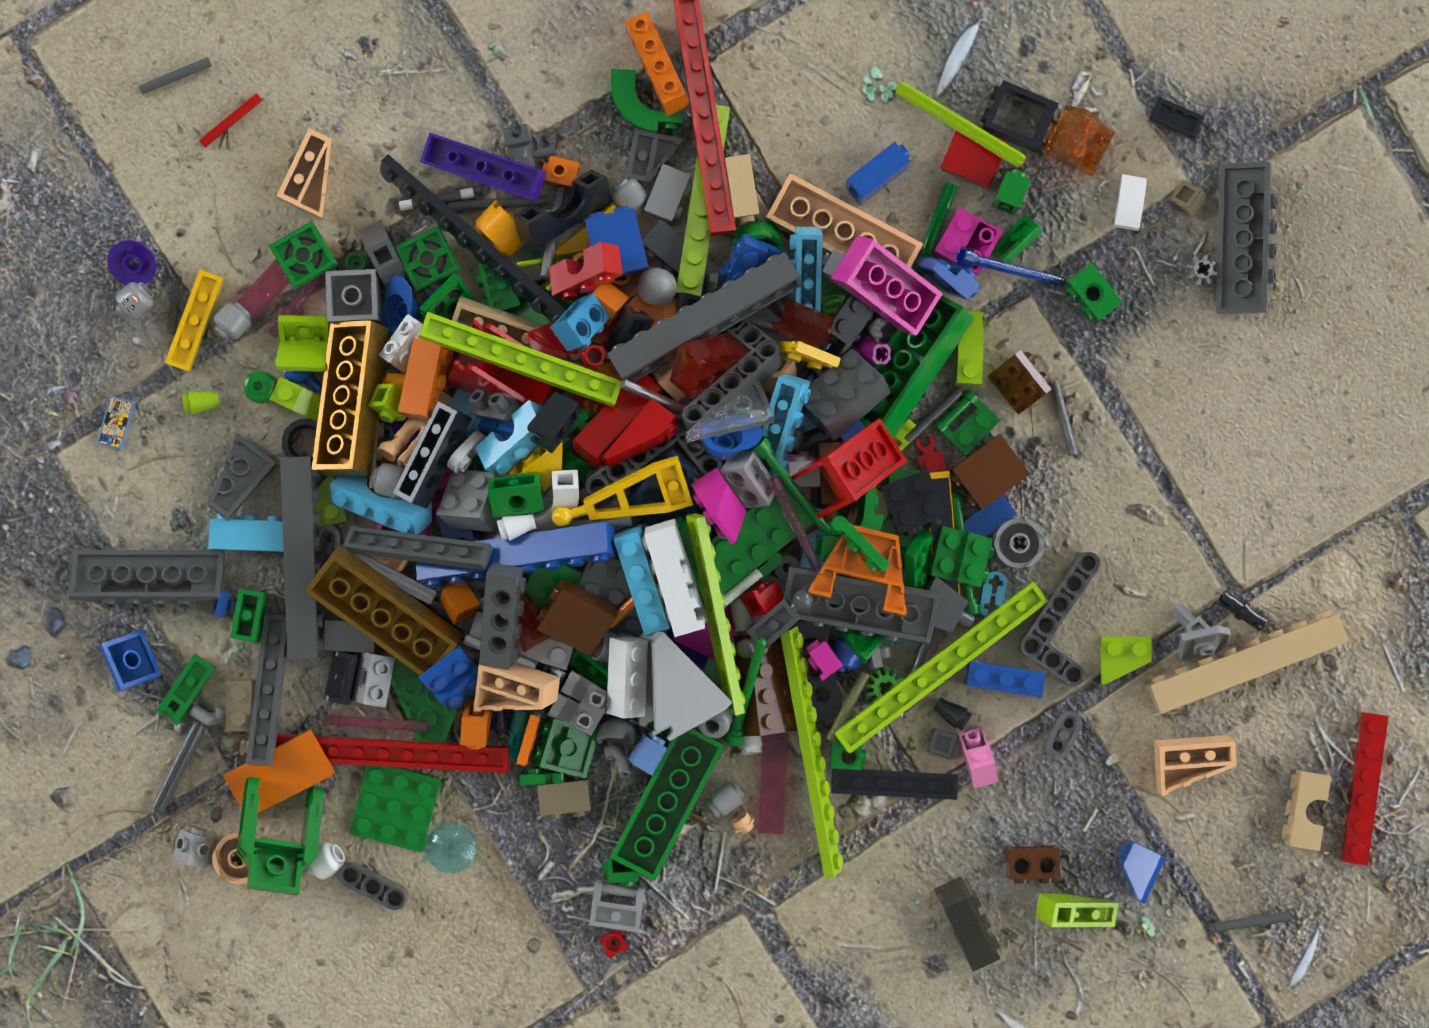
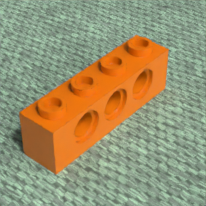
M648 12L624 21L629 37L666 116L690 107L687 94Z

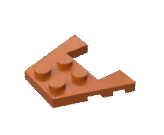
M853 525L891 565L881 575L877 572L872 573L864 564L866 560L859 553L857 555L853 554L846 546L847 541L841 536L808 589V593L830 599L836 573L888 586L882 612L905 617L907 610L904 598L905 591L901 570L899 536Z

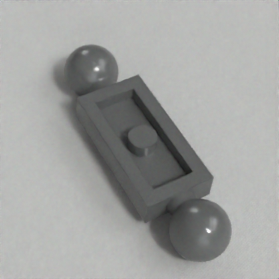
M799 590L794 594L792 603L787 598L783 599L746 631L751 638H745L738 642L736 646L737 654L744 659L751 658L758 638L766 640L765 649L802 618L798 610H807L811 607L813 603L812 595L807 590Z

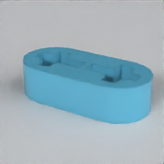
M990 572L987 582L982 585L979 603L981 614L984 617L988 615V610L984 608V604H989L991 596H994L993 604L998 607L1004 603L1007 580L1001 572ZM994 575L998 576L999 581H1002L1001 586L996 587L995 594L991 593L992 585L988 584L989 579H993Z

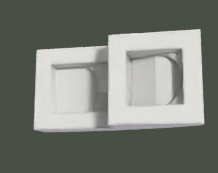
M1122 174L1115 210L1114 227L1139 231L1147 178Z

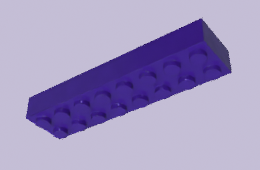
M430 132L420 162L535 202H537L546 172Z

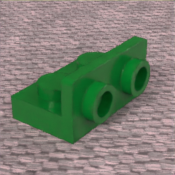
M478 265L479 272L475 273L479 287L484 286L486 296L482 297L483 304L502 311L521 307L518 296L512 291L511 286L505 281L497 279L487 265Z

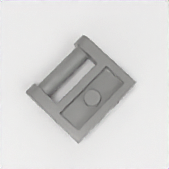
M596 880L589 925L639 933L645 887H619V885L603 883V880ZM601 894L636 898L635 905L602 901Z

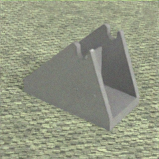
M657 631L648 635H644L643 632L638 637L648 641L645 717H638V724L645 727L649 722L653 721L654 729L651 735L655 736L670 727L671 733L667 736V740L671 741L725 711L731 705L732 701L664 632Z

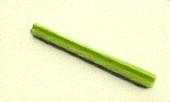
M901 81L896 87L895 92L897 95L1019 168L1025 161V155L907 83Z

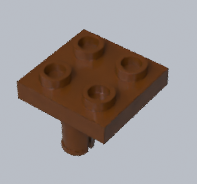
M1021 350L988 375L1018 415L1052 390L1049 386L1051 384L1050 377L1044 380L1043 378L1047 374L1036 370L1034 367L1035 358L1033 357L1031 360H1028L1032 354L1029 352L1023 353Z

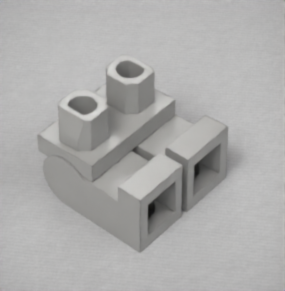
M572 670L561 691L581 702L578 703L559 693L557 701L554 702L548 714L591 736L607 708V690Z

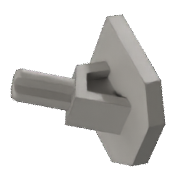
M1181 603L1172 608L1171 614L1185 628L1184 633L1180 635L1177 653L1179 661L1210 655L1229 645L1231 639L1229 628L1222 626L1209 627L1200 616L1195 618Z

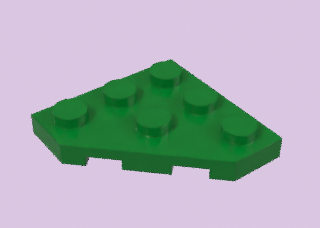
M395 658L391 685L394 687L417 740L446 743L458 708H454L449 712L419 679L420 675Z

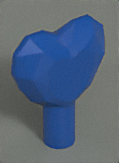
M284 371L285 378L290 382L297 384L307 383L316 393L322 389V384L314 377V372Z

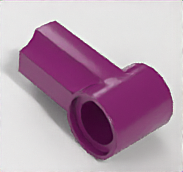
M864 334L851 347V349L855 350L863 359L871 364L886 365L891 359L890 347L886 343L876 342L867 334Z

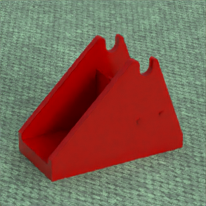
M474 320L472 328L524 346L491 324H487L484 327L477 320ZM460 353L447 380L449 386L471 394L476 389L483 390L487 395L501 393L505 398L517 400L520 406L524 405L528 400L543 406L554 388L552 385Z
M879 418L798 470L791 477L795 480L819 468L838 498L816 514L817 518L820 519L856 501L907 462V460Z

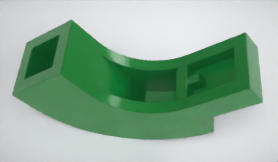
M611 69V92L614 104L619 114L629 125L635 129L658 133V126H663V129L668 131H677L678 127H683L684 113L676 112L666 116L665 112L648 109L639 101L636 95V70Z
M871 488L858 499L857 517L853 525L880 531L884 515L874 514V509H877L879 502L875 488ZM816 535L814 560L826 561L841 535Z

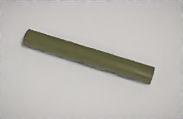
M862 671L860 672L826 739L835 743L837 738L833 732L845 724L870 675Z

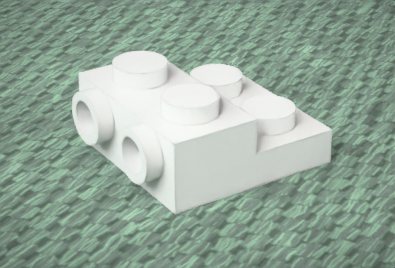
M407 314L392 337L385 344L379 356L406 374L413 338L419 337L423 324Z

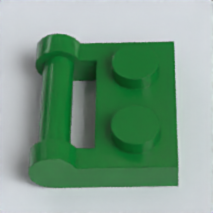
M969 389L963 394L964 398L942 420L938 419L933 424L964 456L1001 421ZM972 404L976 410L952 432L948 427Z
M923 530L918 532L905 552V586L919 589L924 588L926 580L931 578L928 575L930 568V544L932 543V532Z

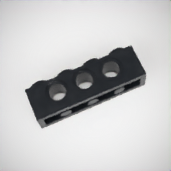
M438 401L393 493L412 504L427 509L448 468V460L457 450L472 417Z
M799 620L793 625L798 626L799 633L803 636V643L807 638H814L815 640L818 639L819 642L824 639L828 644L824 626H813L806 620ZM802 647L803 656L807 660L811 655ZM807 670V679L812 686V706L815 707L817 713L815 722L837 717L842 708V702L835 672L822 681L819 675H811L809 670ZM819 687H824L828 690V695L823 700H818L814 697V692Z

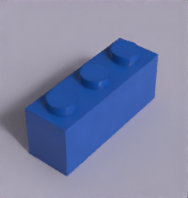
M970 661L967 664L964 685L1042 698L1046 673Z

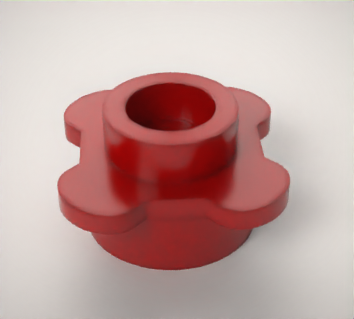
M614 929L612 933L600 936L599 941L604 945L607 957L613 958L620 951L625 952L628 950L629 945L622 937V930Z

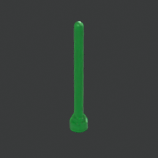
M762 436L760 442L750 448V450L754 451L757 457L764 459L821 532L826 536L830 535V525L823 517L817 518L816 514L819 511L774 456L771 442L766 436Z
M955 495L952 497L955 530L965 532L961 498ZM963 585L964 598L968 601L964 611L971 615L981 614V606L977 599L974 598L973 587Z
M758 638L743 686L745 713L734 717L733 724H731L728 732L723 737L724 742L731 746H741L743 744L745 732L742 726L767 644L764 638Z

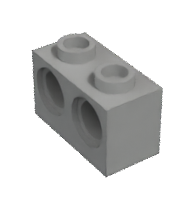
M754 451L738 453L734 458L726 460L720 470V473L745 508L769 506L779 489Z

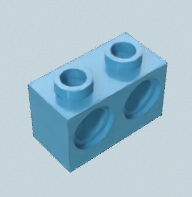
M594 293L578 298L550 328L567 352L577 348L582 350L591 344L592 341L590 339L593 336L599 334L605 328L604 324L610 316Z

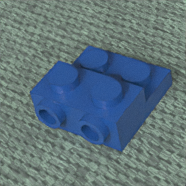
M743 234L740 242L736 241L732 248V257L729 263L725 262L720 274L723 275V284L729 280H736L742 277L752 267L757 268L773 255H780L785 252L789 258V252Z
M921 256L914 263L949 295L968 300L974 297L980 289V284L974 279L976 275L966 267L961 268L956 264L950 266L942 259L936 260L933 257L925 258Z
M458 646L420 675L419 679L450 712L454 708L462 707L466 699L476 692L479 665Z

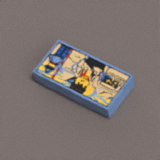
M110 395L97 444L119 450L124 449L136 402Z

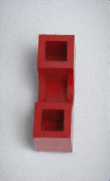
M599 242L583 250L584 263L564 259L550 266L549 274L552 296L561 297L565 301H573L578 299L579 295L593 292L596 287L610 284L613 282V279L623 275L619 246Z

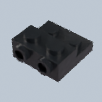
M928 469L880 487L897 534L903 532L906 537L919 532L918 526L927 524L928 528L943 523L941 518L945 517L946 513Z

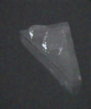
M760 381L753 383L752 389L744 395L739 393L732 401L726 402L713 411L711 418L704 423L697 422L686 432L687 442L774 423L775 416Z

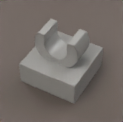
M878 647L867 662L863 664L864 669L883 667L882 659L891 657L889 647Z

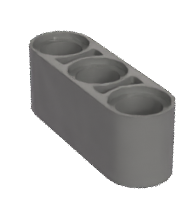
M349 862L339 871L338 877L341 884L390 910H399L408 902L409 894L405 887L357 862ZM347 868L356 870L357 879L355 881L347 879L345 874ZM369 880H376L379 883L380 889L378 892H371L369 890ZM392 891H397L402 895V902L400 904H395L391 901L390 893Z

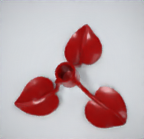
M617 319L609 326L604 324L605 328L597 334L604 340L600 346L592 345L584 350H571L567 352L550 328L554 323L545 324L528 333L529 346L531 349L564 361L566 360V353L580 355L584 365L591 367V370L596 372L597 365H600L605 359L604 347ZM573 393L572 400L579 403V408L585 409L583 401L589 398Z

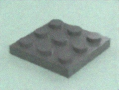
M619 555L614 558H608V562L594 563L593 561L585 563L577 586L615 604L617 611L632 596ZM636 607L613 629H609L639 637L643 629Z

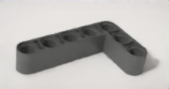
M746 318L723 331L725 341L744 357L683 410L682 415L686 432L692 437H700L703 427L708 423L723 419L781 367L782 362L778 344Z
M676 414L677 423L684 424L683 415ZM686 430L682 433L675 432L670 439H665L666 445L664 447H653L642 452L641 454L645 455L646 459L641 463H635L631 457L612 467L605 465L589 477L586 482V491L589 496L593 494L591 487L594 484L600 483L607 487L659 461L671 449L676 447L692 463V466L701 477L709 473L703 468L705 464L714 463L720 471L722 461L713 455H708L707 446L703 443L701 436L692 437ZM692 443H698L702 446V449L697 453H693L688 449V446ZM616 468H621L625 471V475L621 478H614L611 474Z
M1093 552L1080 553L1074 559L1047 599L1048 602L1042 606L1018 643L1019 651L1023 656L1070 686H1078L1084 681V668L1048 643L1100 567L1099 557ZM1085 556L1090 557L1093 561V566L1090 570H1085L1081 565V561ZM1070 577H1075L1079 581V587L1075 591H1071L1067 586V581ZM1058 597L1062 598L1065 602V607L1060 612L1056 611L1053 607V602ZM1044 618L1048 619L1051 623V628L1046 633L1039 629V622ZM1029 639H1033L1037 643V649L1033 653H1028L1025 650V643ZM1050 653H1054L1058 658V662L1054 667H1049L1046 664V657ZM1072 667L1078 670V678L1073 682L1069 681L1066 676L1067 671Z

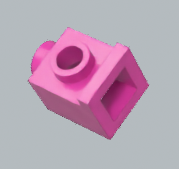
M816 639L805 647L811 655L807 660L814 670L821 669L822 672L818 675L822 681L843 666L824 639L820 642Z

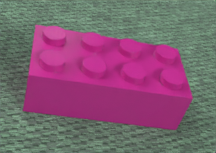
M857 235L831 277L832 280L898 330L917 336L943 294L874 239Z

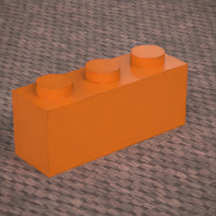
M413 338L398 408L399 413L407 418L429 420L437 402H441V391L446 385L445 372L447 365L451 361L450 349L423 339Z

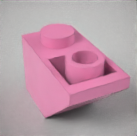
M982 726L959 732L960 744L974 789L997 783L998 777L995 761Z

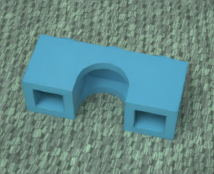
M528 400L511 415L514 422V431L510 438L496 432H491L475 446L485 470L502 477L538 446L530 440L535 434L529 432L527 426L543 406Z

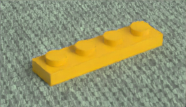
M199 270L165 360L166 364L188 372L191 371L225 281L224 278Z

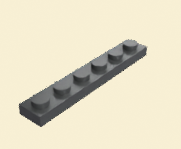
M356 526L350 527L343 547L355 554L484 571L493 551L491 544Z
M264 614L246 756L247 765L273 767L287 657L286 616Z

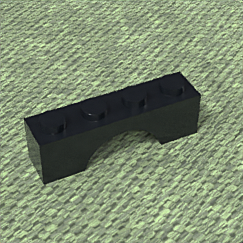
M591 169L572 181L568 199L557 210L547 212L533 204L514 215L520 241L533 249L542 247L546 242L564 234L566 230L576 224L582 223L590 214L600 212L604 207L613 203L607 177Z

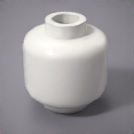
M323 843L318 846L315 860L306 868L312 876H316L321 880L327 879L338 873L343 867L345 861L344 853L336 844Z

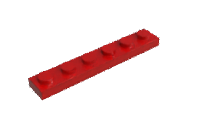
M1361 712L1341 855L1342 862L1368 866L1389 716Z

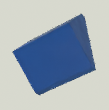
M143 629L99 645L119 692L127 691L162 675Z

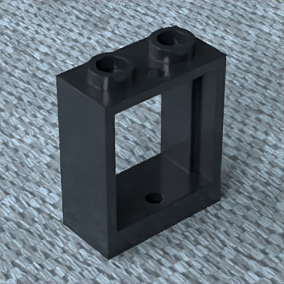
M1003 80L1000 87L995 85L990 99L994 100L991 109L986 108L980 120V122L984 123L982 129L991 135L1037 153L1059 103ZM1005 91L1045 108L1032 139L993 123Z

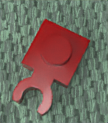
M928 435L929 445L926 447L921 445L919 438L916 439L915 445L923 454L916 457L920 472L927 469L929 473L947 471L941 450L933 451L934 437Z

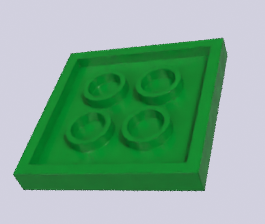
M366 766L349 834L422 853L442 779L398 767Z

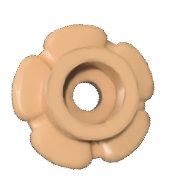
M747 811L738 814L731 821L734 827L733 832H741V834L749 832L754 827V817L750 816Z

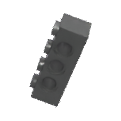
M494 562L486 573L480 665L509 670L513 662L518 661L520 647L517 646V639L520 638L522 632L519 616L522 615L524 609L521 593L524 592L526 586V578H523V568ZM501 591L506 592L510 597L505 596ZM500 614L504 615L507 619H503ZM498 637L504 639L505 642H502L501 640H499Z

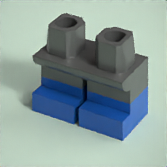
M476 389L469 399L473 406L469 414L479 416L481 419L477 425L480 431L489 434L496 432L502 436L511 437L514 431V422L511 415L521 407L517 400L505 398L501 393L487 395L483 390Z

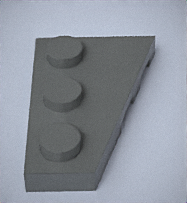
M237 434L233 447L226 458L222 473L218 477L208 501V507L229 521L277 466L276 462Z

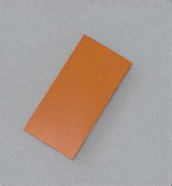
M310 729L275 747L273 767L247 765L244 763L226 772L223 777L240 807H242L243 790L247 776L261 778L257 795L260 796L258 813L334 775L335 771Z

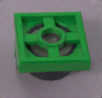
M313 221L269 245L294 290L324 274L325 271L338 266L331 249L326 244L325 239Z
M439 226L394 247L416 293L428 288L435 282L447 281L454 273L461 272L457 260Z
M454 273L447 281H438L428 287L422 298V306L417 312L422 316L423 320H425L427 312L452 320L460 296L476 302L477 300L460 276Z

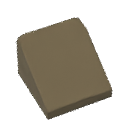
M1182 180L1169 198V201L1191 217H1194L1207 197L1202 189Z

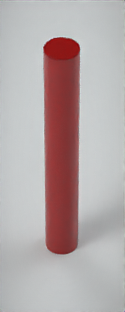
M257 93L254 94L199 140L205 148L261 103L263 101Z

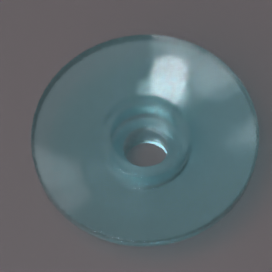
M442 824L434 829L428 837L426 844L428 859L435 868L442 872H460L466 869L475 858V838L471 831L461 824ZM448 844H452L455 847L454 853L446 851Z

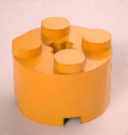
M495 200L478 217L473 228L480 235L491 240V244L504 256H512L524 243L519 239L513 217L514 214L509 210L505 211L501 207L503 204Z

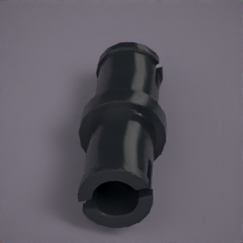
M1227 590L1217 600V604L1233 613L1234 618L1237 620L1242 619L1257 631H1260L1261 627H1264L1268 620L1267 617L1252 609L1250 603L1247 601L1242 602Z

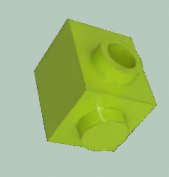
M378 384L368 407L380 414L379 418L388 423L405 421L406 419L404 415L398 412L402 390L394 384Z

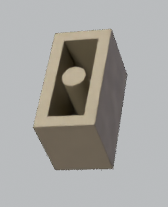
M256 680L226 681V731H250Z
M589 779L537 785L540 816H546L547 820L562 818L561 814L571 813L572 817L586 816V811H591L592 809Z

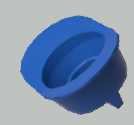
M400 276L392 277L388 282L382 311L383 325L389 329V334L393 335L407 314L416 320L420 316L417 312L420 308L417 298L412 294L409 283Z
M735 417L711 422L704 426L701 432V439L705 446H707L708 455H713L721 460L732 459L739 451L756 446L762 437L760 425L746 417Z

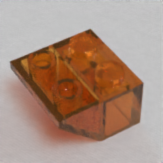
M1066 105L1045 150L1057 160L1093 177L1115 132L1089 110Z

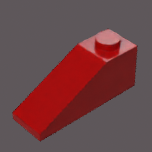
M651 398L603 455L605 465L612 467L662 444L666 438L670 439L678 428L676 416Z

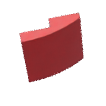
M956 131L940 169L965 178L967 182L989 189L1002 158ZM998 138L999 140L1003 141L1004 143L1009 144L1007 141Z

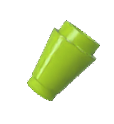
M188 391V393L182 394L185 414L191 413V415H195L215 407H220L218 392Z

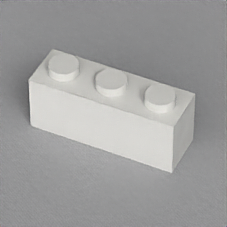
M632 636L609 638L607 714L624 719L645 717L647 640Z

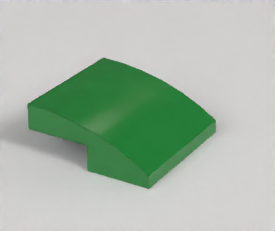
M561 565L558 570L536 569V572L530 575L524 592L521 593V600L537 607L545 606L548 601V594L554 585L558 586L562 579L578 585L583 569L569 565Z

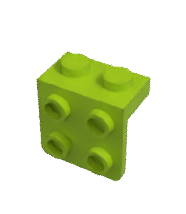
M279 315L277 322L280 343L275 361L276 370L324 371L330 323L327 322V316Z

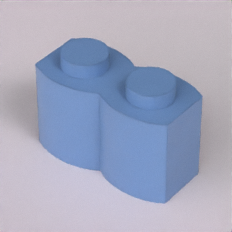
M652 731L648 734L643 732L628 759L636 767L653 775L668 748L665 747L666 741L657 734L655 736L651 735Z

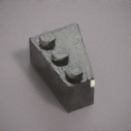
M961 877L935 888L936 896L941 902L944 913L951 924L972 971L974 972L1000 960L997 952L1000 949V945L995 935H989L987 929L991 928V925L985 914L980 915L978 908L982 907L976 893L971 894Z

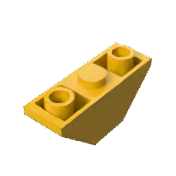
M562 442L553 453H549L547 449L540 446L534 451L532 450L528 456L522 458V461L513 466L504 476L540 471L543 491L547 490L552 486V471H562Z

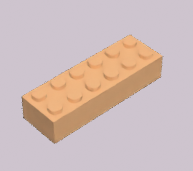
M791 173L788 175L766 217V222L773 223L778 229L790 235H794L795 227H820L823 234L822 252L832 254L833 250L836 249L846 255L855 238L859 235L874 239L911 268L923 243Z

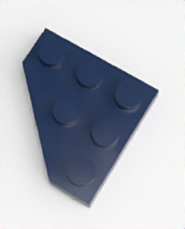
M671 449L662 460L674 456L679 457L693 505L668 513L638 515L639 518L650 526L675 519L679 516L684 517L688 513L697 514V504L693 498L695 490L691 486L694 483L692 463L674 449ZM656 473L645 478L627 497L629 506L665 502Z

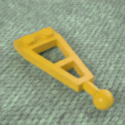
M674 456L654 462L585 497L584 505L571 509L564 506L557 507L552 513V520L557 526L565 527L571 523L572 519L587 514L590 520L668 513L692 506L693 501L679 457ZM656 473L665 502L629 506L624 489ZM616 493L620 507L595 509L594 504Z

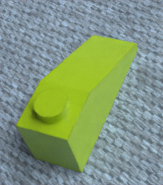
M968 311L974 318V321L956 346L954 385L980 386L983 375V312Z
M280 377L269 400L318 422L321 396Z
M1039 893L1035 918L1050 927H1115L1119 903L1117 901L1062 893Z

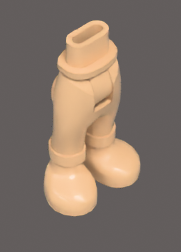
M441 391L440 401L450 405L453 398ZM408 418L401 429L394 435L395 439L381 443L377 448L378 452L390 462H394L397 459L398 466L405 468L428 421ZM417 431H420V433L417 435L414 441L410 443L407 450L400 455V451L403 448V446H406V444L410 441L411 437Z

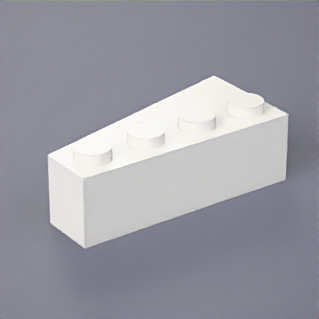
M672 519L645 527V536H642V543L645 551L650 552L652 559L649 561L653 575H657L659 582L657 584L661 599H664L665 612L669 623H671L674 636L677 637L704 629L706 612L676 520Z

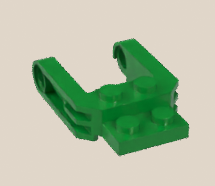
M247 776L243 790L236 849L237 855L249 867L247 889L297 896L300 893L302 870L312 864L317 857L324 794L323 788L315 786L308 788L305 800L301 845L295 842L268 838L256 839L255 834L260 796L257 795L261 778Z

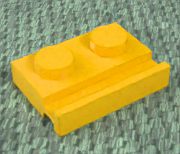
M782 341L779 345V351L786 354V359L798 363L800 361L806 362V367L821 371L822 368H832V366L838 368L841 359L800 341H797V343L794 341Z

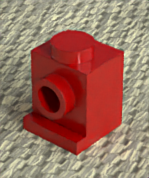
M773 580L767 584L765 581H762L751 588L752 591L742 593L739 596L752 618L768 613L783 600L784 594L779 583Z

